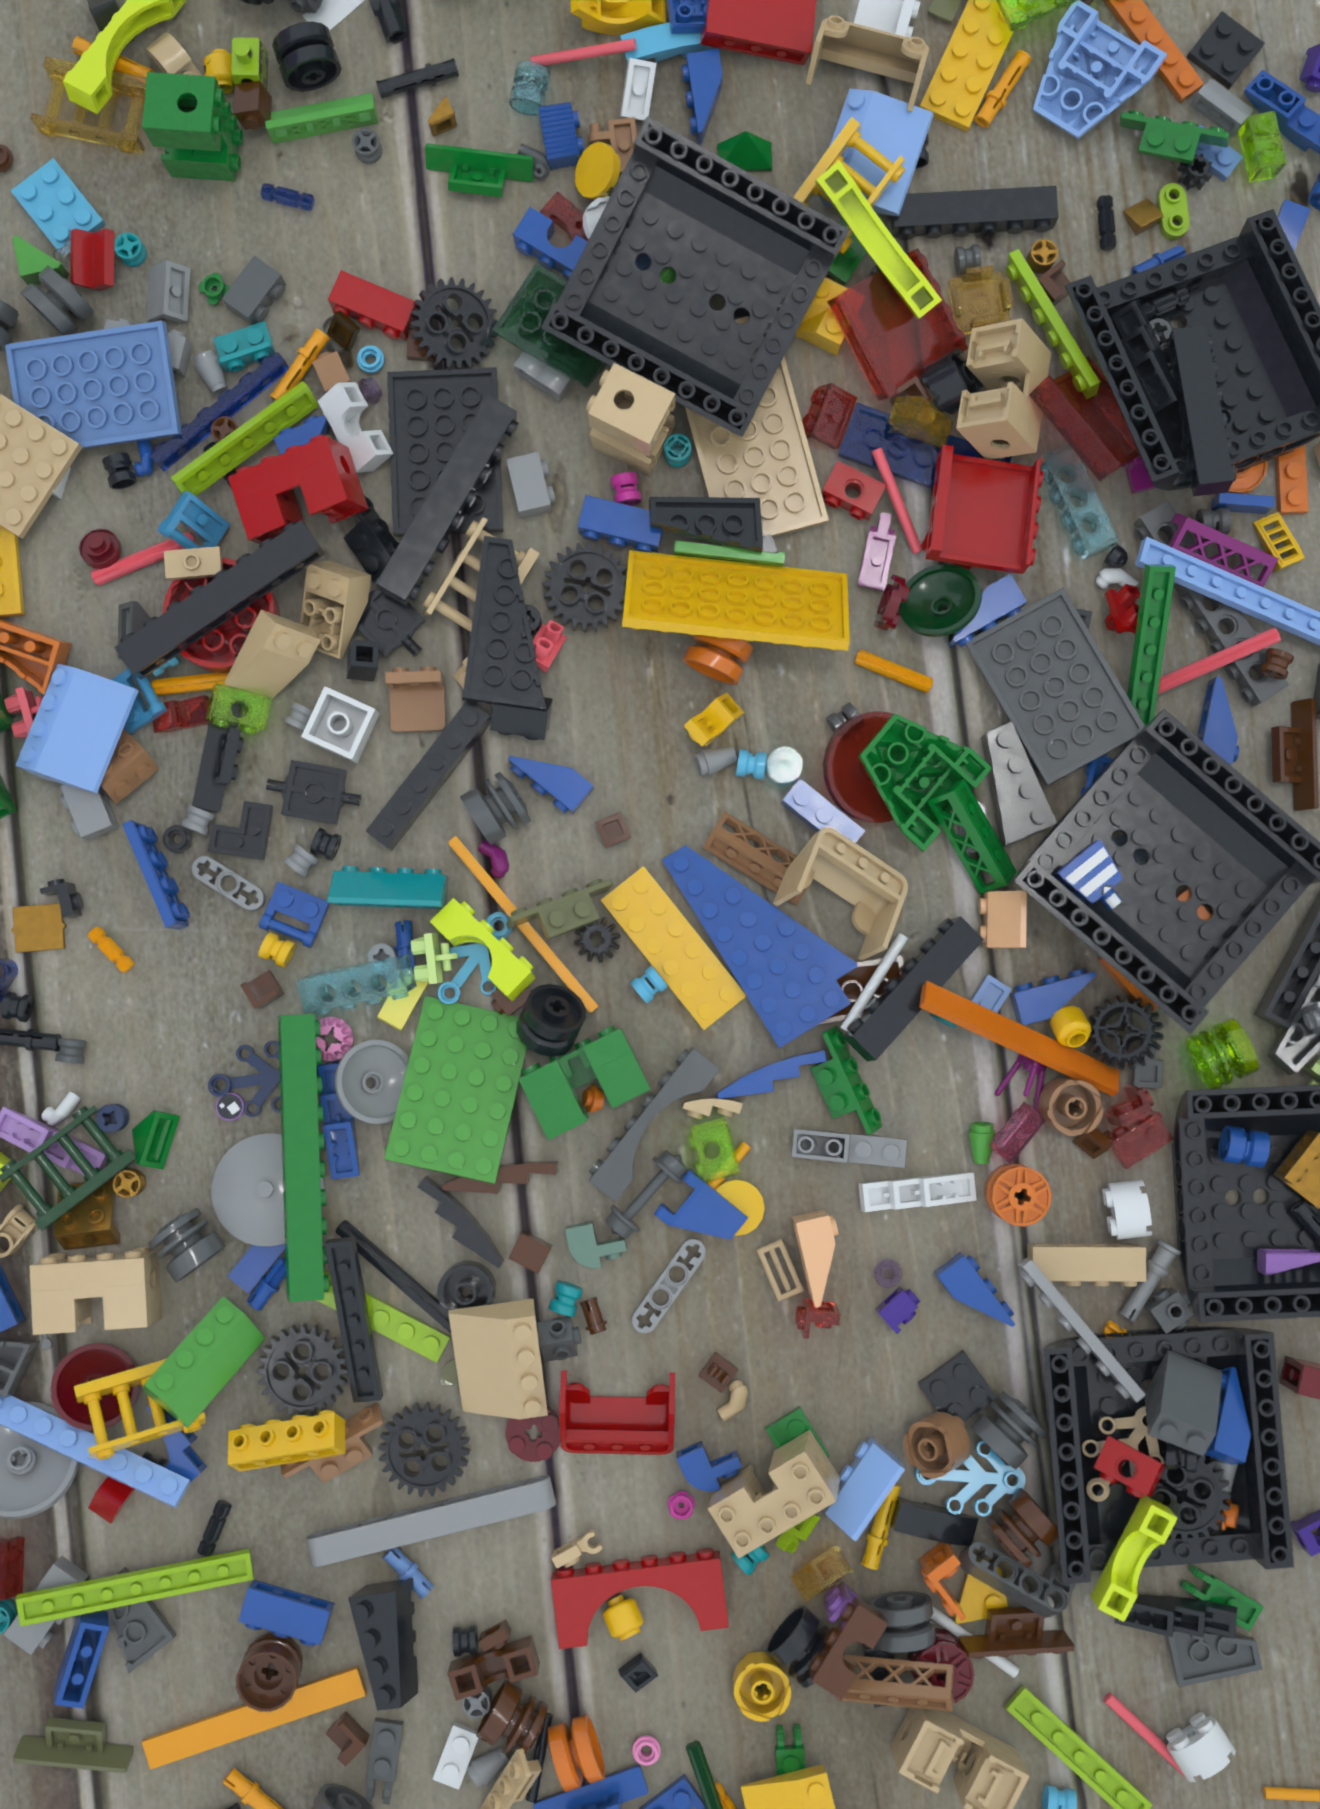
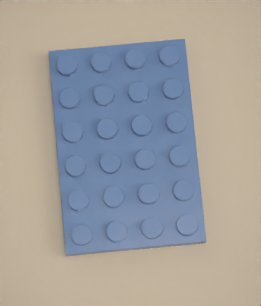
M155 321L5 344L14 403L79 443L82 449L182 435L166 322Z

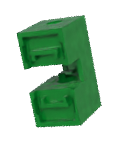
M147 72L142 128L153 147H164L165 154H161V161L170 176L236 182V172L241 170V157L238 154L239 145L243 144V129L239 128L237 117L233 115L230 102L226 101L224 89L220 88L216 78L212 76Z
M613 1025L599 1032V1039L591 1042L587 1038L574 1045L575 1051L567 1055L549 1057L551 1063L543 1067L536 1063L522 1070L524 1076L518 1080L548 1140L587 1121L586 1119L589 1117L575 1089L595 1079H598L612 1108L651 1090V1086L622 1028L616 1030Z

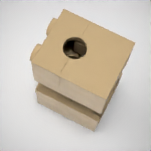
M1023 318L972 328L966 366L988 391L971 394L968 390L962 391L956 429L985 459L990 460L1037 452L1051 352Z
M614 363L610 371H604L599 382L601 389L597 396H591L586 407L589 426L592 427L589 433L592 447L650 476L664 450L666 439L672 435L675 429V416L670 414V411L673 412L675 408V393Z
M150 1247L132 1248V1251L115 1255L114 1252L97 1253L96 1257L85 1256V1254H75L66 1257V1252L51 1253L48 1256L40 1257L39 1262L29 1266L33 1335L77 1332V1326L93 1323L92 1298L103 1297L104 1330L145 1328L162 1319L159 1259L156 1256L159 1251H150Z
M810 1430L774 1450L768 1474L775 1483L772 1491L765 1492L753 1473L754 1469L751 1465L720 1482L721 1489L713 1491L707 1509L738 1559L837 1501L840 1477Z
M909 1708L890 1745L898 1772L937 1794L940 1790L939 1785L951 1761L956 1762L958 1771L953 1781L965 1809H1013L1030 1777L1016 1748L947 1711Z

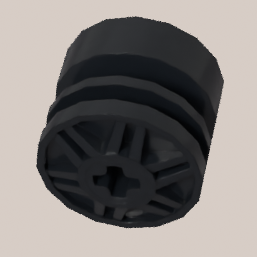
M800 1606L789 1614L774 1632L767 1645L766 1654L780 1667L790 1664L788 1669L789 1675L792 1678H797V1683L807 1688L814 1684L809 1673V1663L815 1653L818 1652L820 1654L826 1645L824 1640L830 1628L823 1626L818 1629L819 1618L806 1606Z

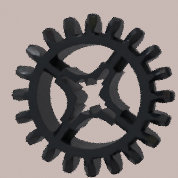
M1116 995L1114 998L1115 1004L1113 1005L1108 999H1105L1104 1003L1107 1008L1103 1010L1100 1006H1096L1095 1009L1100 1015L1098 1017L1095 1015L1089 1016V1019L1095 1023V1025H1091V1033L1095 1034L1090 1035L1087 1040L1089 1043H1095L1090 1050L1093 1053L1100 1051L1097 1059L1101 1062L1108 1057L1106 1065L1110 1068L1114 1066L1116 1061L1119 1070L1124 1069L1125 1062H1128L1129 1068L1134 1070V1061L1138 1060L1141 1066H1145L1146 1062L1143 1059L1145 1055L1152 1060L1155 1058L1154 1054L1150 1051L1151 1048L1155 1050L1161 1049V1046L1154 1041L1164 1039L1162 1033L1155 1032L1164 1027L1162 1022H1154L1160 1015L1158 1012L1150 1013L1153 1008L1150 1003L1145 1004L1141 1008L1142 998L1140 997L1133 1004L1131 995H1126L1125 1002L1123 1003L1121 997ZM1123 1012L1120 1014V1019L1117 1023L1105 1026L1106 1022L1113 1015ZM1132 1012L1141 1015L1145 1019L1147 1030H1141V1028L1133 1026ZM1126 1025H1128L1127 1028L1134 1033L1126 1034L1125 1038L1116 1033L1124 1031ZM1103 1034L1117 1039L1118 1053L1110 1051L1105 1046ZM1145 1039L1141 1047L1131 1053H1127L1134 1041H1143Z

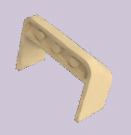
M829 16V18L822 21L818 31L806 84L811 85L820 59L914 83L907 111L912 112L929 47L919 37L908 38L844 21L839 16Z
M825 827L819 830L786 869L773 904L779 906L800 894L803 889L810 886L813 879L855 906L852 913L853 925L859 932L866 935L858 955V959L863 961L887 949L908 892L907 880L901 873L834 828Z

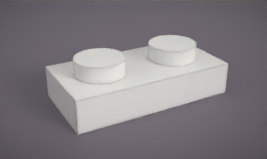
M628 58L620 117H635L636 120L645 121L646 117L649 116L656 63Z
M454 1721L432 1780L459 1790L478 1741L476 1729Z

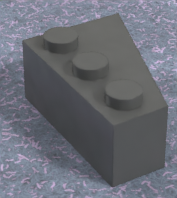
M0 1338V1396L6 1398L16 1394L40 1341Z

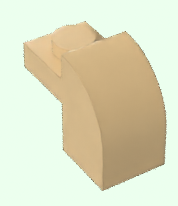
M167 32L145 48L162 73L202 76L192 63V59L187 52Z

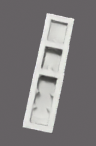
M974 1172L858 1183L862 1212L886 1209L897 1210L920 1206L931 1207L977 1200Z

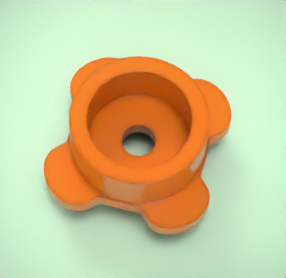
M1227 1499L1225 1502L1230 1504V1510H1221L1227 1516L1226 1520H1218L1222 1522V1530H1225L1226 1527L1236 1528L1239 1505L1232 1504L1231 1499Z

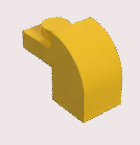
M726 692L717 697L703 712L691 718L684 727L693 741L701 746H708L731 727L745 712Z

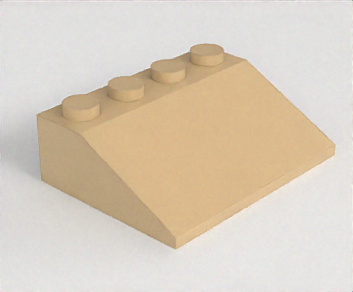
M534 1299L448 1310L463 1412L513 1419L547 1416V1399Z

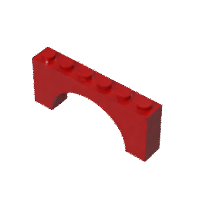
M703 1548L698 1550L696 1554L688 1555L685 1552H673L669 1554V1557L665 1558L648 1555L642 1557L641 1561L630 1562L629 1559H618L610 1565H601L599 1562L586 1564L585 1568L574 1569L573 1566L567 1568L563 1566L558 1568L556 1572H552L551 1586L559 1649L587 1646L589 1625L598 1608L616 1593L640 1586L658 1587L678 1595L694 1611L699 1622L700 1631L729 1628L720 1551H714L712 1548Z

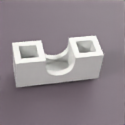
M356 382L337 383L318 400L324 417L328 420L337 441L349 447L357 473L373 472L394 454L381 430H361L359 418L363 410L368 407V404Z

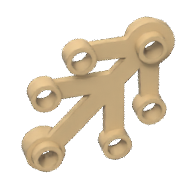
M1146 1406L1138 1409L1133 1417L1113 1419L1106 1416L1099 1421V1429L1104 1434H1112L1116 1429L1135 1428L1129 1438L1118 1440L1139 1450L1138 1445L1145 1436L1150 1457H1158L1165 1464L1164 1458L1160 1455L1158 1438L1148 1435V1427L1143 1423V1417L1146 1416ZM1104 1420H1110L1113 1423L1112 1430H1104L1102 1426ZM1088 1439L1083 1443L1082 1451L1087 1457H1095L1101 1452L1105 1441ZM1087 1443L1095 1444V1453L1090 1454L1086 1451ZM1129 1460L1131 1476H1133L1136 1468L1134 1463ZM1101 1477L1092 1478L1086 1487L1088 1496L1097 1502L1104 1501L1110 1494V1482ZM1095 1484L1101 1485L1103 1487V1494H1094L1093 1486Z

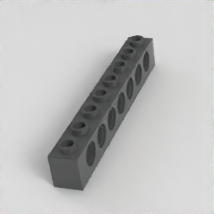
M1168 500L1141 516L1134 523L1135 533L1140 541L1149 537L1169 546L1179 526L1171 523L1176 511ZM1188 530L1179 544L1184 548L1196 544ZM1158 531H1163L1168 535V542L1159 539ZM1174 582L1173 588L1179 593L1182 606L1185 610L1192 613L1197 629L1200 633L1207 636L1210 641V648L1214 654L1256 636L1241 611ZM1203 600H1209L1213 604V611H1208L1204 608ZM1219 622L1224 623L1228 627V634H1223L1219 631ZM1265 648L1225 665L1227 675L1230 679L1237 682L1242 698L1245 702L1250 703L1252 707L1289 686L1286 680L1274 679L1259 672L1260 666L1266 661ZM1250 668L1258 673L1257 681L1250 678L1248 673Z

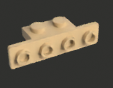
M517 1749L480 1809H510L514 1802L522 1801L542 1771L539 1760L527 1761L524 1750Z

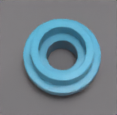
M365 346L357 355L358 366L366 373L372 374L380 371L385 362L382 351L376 346ZM369 357L376 358L373 364L366 363Z

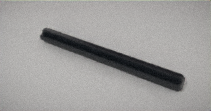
M347 1220L342 1221L335 1232L341 1238L355 1237L358 1253L451 1333L449 1317L441 1310L439 1301Z

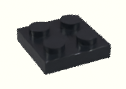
M1221 11L1190 50L1186 58L1227 89H1230L1265 43Z
M964 1350L918 1382L938 1412L959 1416L964 1422L997 1399Z

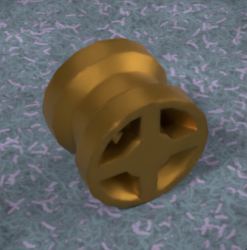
M1049 239L1036 241L1027 256V263L1031 270L1042 274L1051 269L1058 256L1057 246Z
M136 1168L123 1170L113 1179L114 1192L122 1198L136 1196L146 1187L145 1175Z

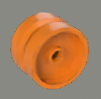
M693 635V640L697 645L688 646L683 662L712 679L730 685H738L743 673V669L738 663L748 662L753 647L742 639Z
M588 1714L573 1718L571 1731L565 1723L548 1727V1741L554 1767L565 1792L580 1788L583 1776L589 1783L606 1779L601 1746L595 1727Z

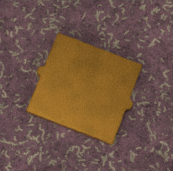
M60 903L12 907L14 927L11 931L15 937L16 953L66 949L64 929L67 925L63 920Z

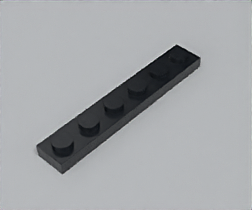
M355 1237L327 1239L324 1244L353 1403L380 1401L383 1397L356 1240Z

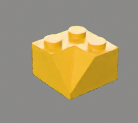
M825 277L795 336L838 356L862 308L865 296Z

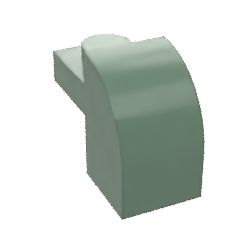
M593 1221L570 1225L565 1228L568 1248L572 1257L585 1267L593 1269L602 1268L601 1256H606V1260L622 1257V1252L627 1251L626 1239L624 1237L598 1242Z

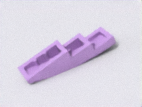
M3 1107L0 1112V1137L29 1153L60 1131L7 1107ZM67 1134L94 1168L98 1167L100 1171L105 1168L108 1156L104 1151ZM59 1142L44 1152L50 1161L63 1168H71L84 1175Z

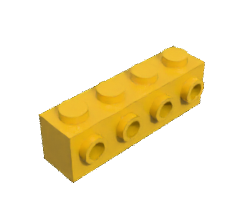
M331 1410L320 1411L318 1415L310 1417L307 1415H296L292 1417V1420L288 1421L268 1420L265 1422V1425L259 1426L244 1424L239 1426V1429L228 1431L227 1465L239 1472L345 1454V1419Z

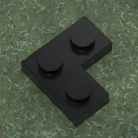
M244 801L240 828L212 824L208 851L265 860L274 806Z

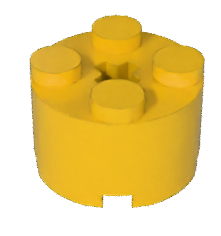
M748 1652L735 1667L733 1673L734 1697L738 1707L746 1717L755 1721L765 1722L771 1720L770 1718L781 1715L787 1709L791 1699V1686L786 1666L780 1667L766 1652ZM761 1684H766L763 1685L761 1689L757 1688V1686H760Z

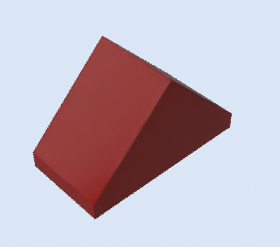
M107 1477L95 1492L88 1508L112 1524L135 1489L111 1477Z

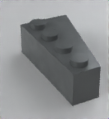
M1320 971L1290 1027L1282 1029L1268 1054V1057L1287 1075L1296 1074L1320 1050V1033L1314 1035L1313 1031L1306 1027L1303 1020V1014H1305L1303 1008L1320 1002Z

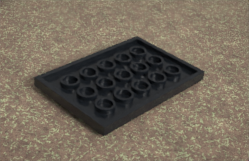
M496 367L387 372L390 448L394 453L390 457L393 534L395 537L404 536L487 395L499 400ZM501 457L498 460L493 459L489 466L491 473L484 484L481 482L478 484L475 490L478 493L471 507L465 506L461 513L464 518L456 531L452 529L450 534H465L472 521L478 522L482 517L488 520L483 530L487 532H504Z

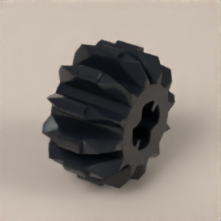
M606 917L602 918L600 925L594 922L592 923L593 926H584L587 929L585 932L579 929L575 930V934L583 936V939L575 940L574 945H585V947L579 950L578 954L582 956L589 950L590 953L587 957L589 962H592L596 953L598 962L603 963V952L611 959L614 956L608 950L609 947L617 950L620 948V945L611 942L612 939L621 938L620 933L610 935V932L617 926L615 923H612L606 929L605 925L608 920ZM596 932H601V937L605 939L602 946L599 943V947H593V941L590 939V936L592 934L596 935Z

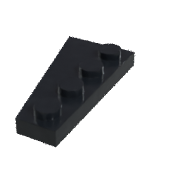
M650 497L649 499L650 527L762 553L763 538L760 498Z

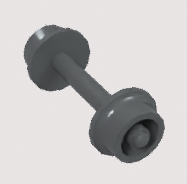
M666 1150L661 1156L654 1157L652 1160L661 1170L623 1212L615 1205L610 1207L611 1213L605 1221L612 1227V1234H620L627 1239L633 1232H639V1226L632 1219L670 1176L679 1184L682 1183L681 1178L686 1172L687 1167L681 1163V1155L674 1156Z

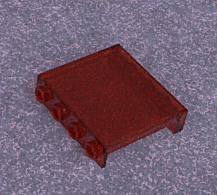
M918 248L906 254L942 300L920 319H916L881 270L827 301L878 401L890 398L898 393L896 388L915 376L919 378L929 364L952 350L959 348L962 351H966L968 349L965 343V335L957 327L953 319V311L945 303L940 293V285L932 277L928 269V261Z
M1088 356L1086 359L1100 380L1095 396L1086 399L1082 392H1078L1073 384V376L1070 371L1055 379L1049 375L1029 396L1096 478L1102 481L1128 465L1133 459L1139 458L1140 454L1104 374Z

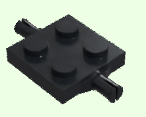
M376 589L369 592L368 603L356 628L369 642H379V652L385 658L403 645L415 657L418 654L411 646L419 653L422 651V648L412 637L415 631L426 621L410 603L405 606Z
M291 760L289 774L284 781L268 779L267 783L272 785H266V790L282 792L283 806L281 815L335 825L338 823L343 803L360 806L361 802L358 800H361L362 797L361 794L346 792L345 780L347 770Z

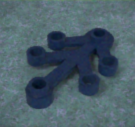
M277 1041L267 1042L264 1046L265 1055L279 1060V1043ZM271 1044L277 1046V1052L274 1055L268 1050ZM242 1045L236 1051L237 1058L242 1062L249 1063L261 1073L233 1078L226 1074H216L210 1078L208 1089L214 1096H224L230 1093L231 1089L262 1085L253 1099L244 1105L245 1114L249 1117H255L261 1113L263 1103L280 1082V1074L274 1067L256 1055L252 1046ZM244 1048L250 1051V1056L246 1059L241 1055V1051ZM219 1080L226 1082L224 1090L218 1088L217 1083ZM277 1096L272 1100L271 1107L275 1112L281 1113V1109L276 1107V1101L280 1099V1096ZM251 1103L257 1105V1112L254 1114L248 1109Z

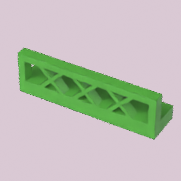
M373 93L274 111L271 112V120L265 121L269 136L273 144L379 124Z
M675 540L674 555L781 567L784 565L785 552L771 553L762 551V553L731 546Z

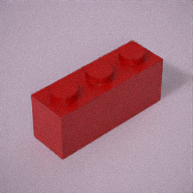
M342 270L328 298L333 313L342 311L347 317L358 320L361 326L370 330L374 327L382 330L385 336L393 340L401 338L407 341L408 332L412 330L409 325L411 322L416 321V319L410 316L413 310H418L413 305L415 301Z

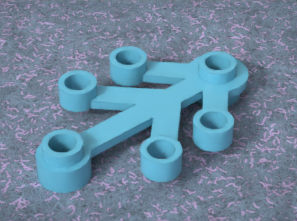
M503 912L492 913L486 922L495 930L494 924L497 921H502L504 929L502 931L495 930L492 935L497 940L503 937L507 941L506 937L511 934L513 927L508 929L506 922L510 917ZM477 943L449 948L450 954L458 953V958L469 956V958L451 982H445L439 987L438 997L443 1003L453 1004L460 999V988L478 963L482 978L480 984L481 992L485 995H492L491 993L497 990L495 985L491 992L484 990V984L490 981L488 975L491 970L489 949L486 946ZM453 988L455 990L453 998L446 997V989Z
M980 1440L975 1446L976 1453L986 1458L996 1472H985L970 1454L969 1459L963 1463L968 1470L954 1469L940 1478L924 1479L919 1474L921 1471L915 1467L914 1475L917 1481L923 1485H931L936 1480L969 1482L955 1496H950L946 1499L945 1507L952 1514L962 1512L963 1504L985 1484H996L984 1498H978L973 1504L976 1514L987 1516L991 1513L992 1506L1005 1493L1015 1494L1020 1488H1024L1026 1480L1023 1471L1019 1467L1015 1470L1010 1465H1006L990 1447L988 1453L982 1454L980 1446L985 1442ZM1011 1474L1016 1477L1014 1485L1007 1483V1477ZM952 1500L959 1502L957 1510L950 1509L949 1504ZM980 1502L987 1504L985 1512H979L978 1504Z

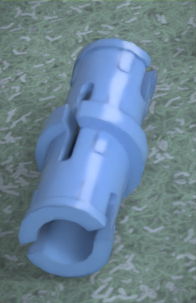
M398 1547L388 1549L386 1551L388 1554L385 1553L382 1557L383 1560L399 1574V1580L413 1578V1590L420 1599H423L430 1592L428 1589L432 1590L434 1585L417 1569L418 1564L415 1561L411 1562Z

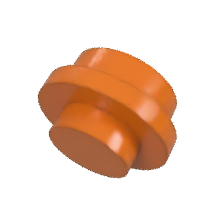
M591 1084L588 1089L583 1091L582 1105L585 1106L587 1112L600 1111L604 1103V1091L598 1088L597 1085Z

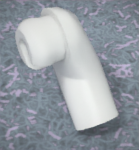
M1121 568L1103 569L1096 578L1097 585L1103 589H1106L1110 583H1118L1121 587L1125 584L1136 586L1139 583Z
M69 1091L56 1110L52 1107H47L41 1115L42 1120L47 1121L48 1125H57L71 1114L81 1098Z

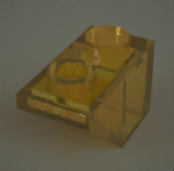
M923 396L896 397L888 423L903 435L938 447L946 445L953 425V421Z
M834 1546L810 1561L791 1578L807 1603L854 1571L840 1548Z

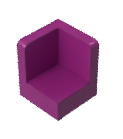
M1142 458L1133 459L1125 468L1132 494L1155 489L1156 487L1151 481Z

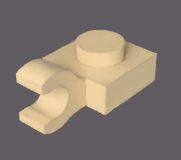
M588 1530L579 1539L577 1537L553 1550L551 1559L556 1568L558 1569L563 1565L565 1568L574 1565L580 1560L579 1556L582 1555V1552L589 1554L600 1552L603 1548L601 1542L595 1546L590 1545L588 1542L590 1538L596 1535L595 1530Z

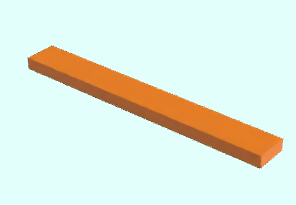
M926 981L922 985L920 1008L1071 1078L1088 1082L1097 1090L1112 1097L1119 1092L1120 1070L1114 1067L1110 1068L1106 1063L1071 1047L1062 1046L1058 1041L936 984Z

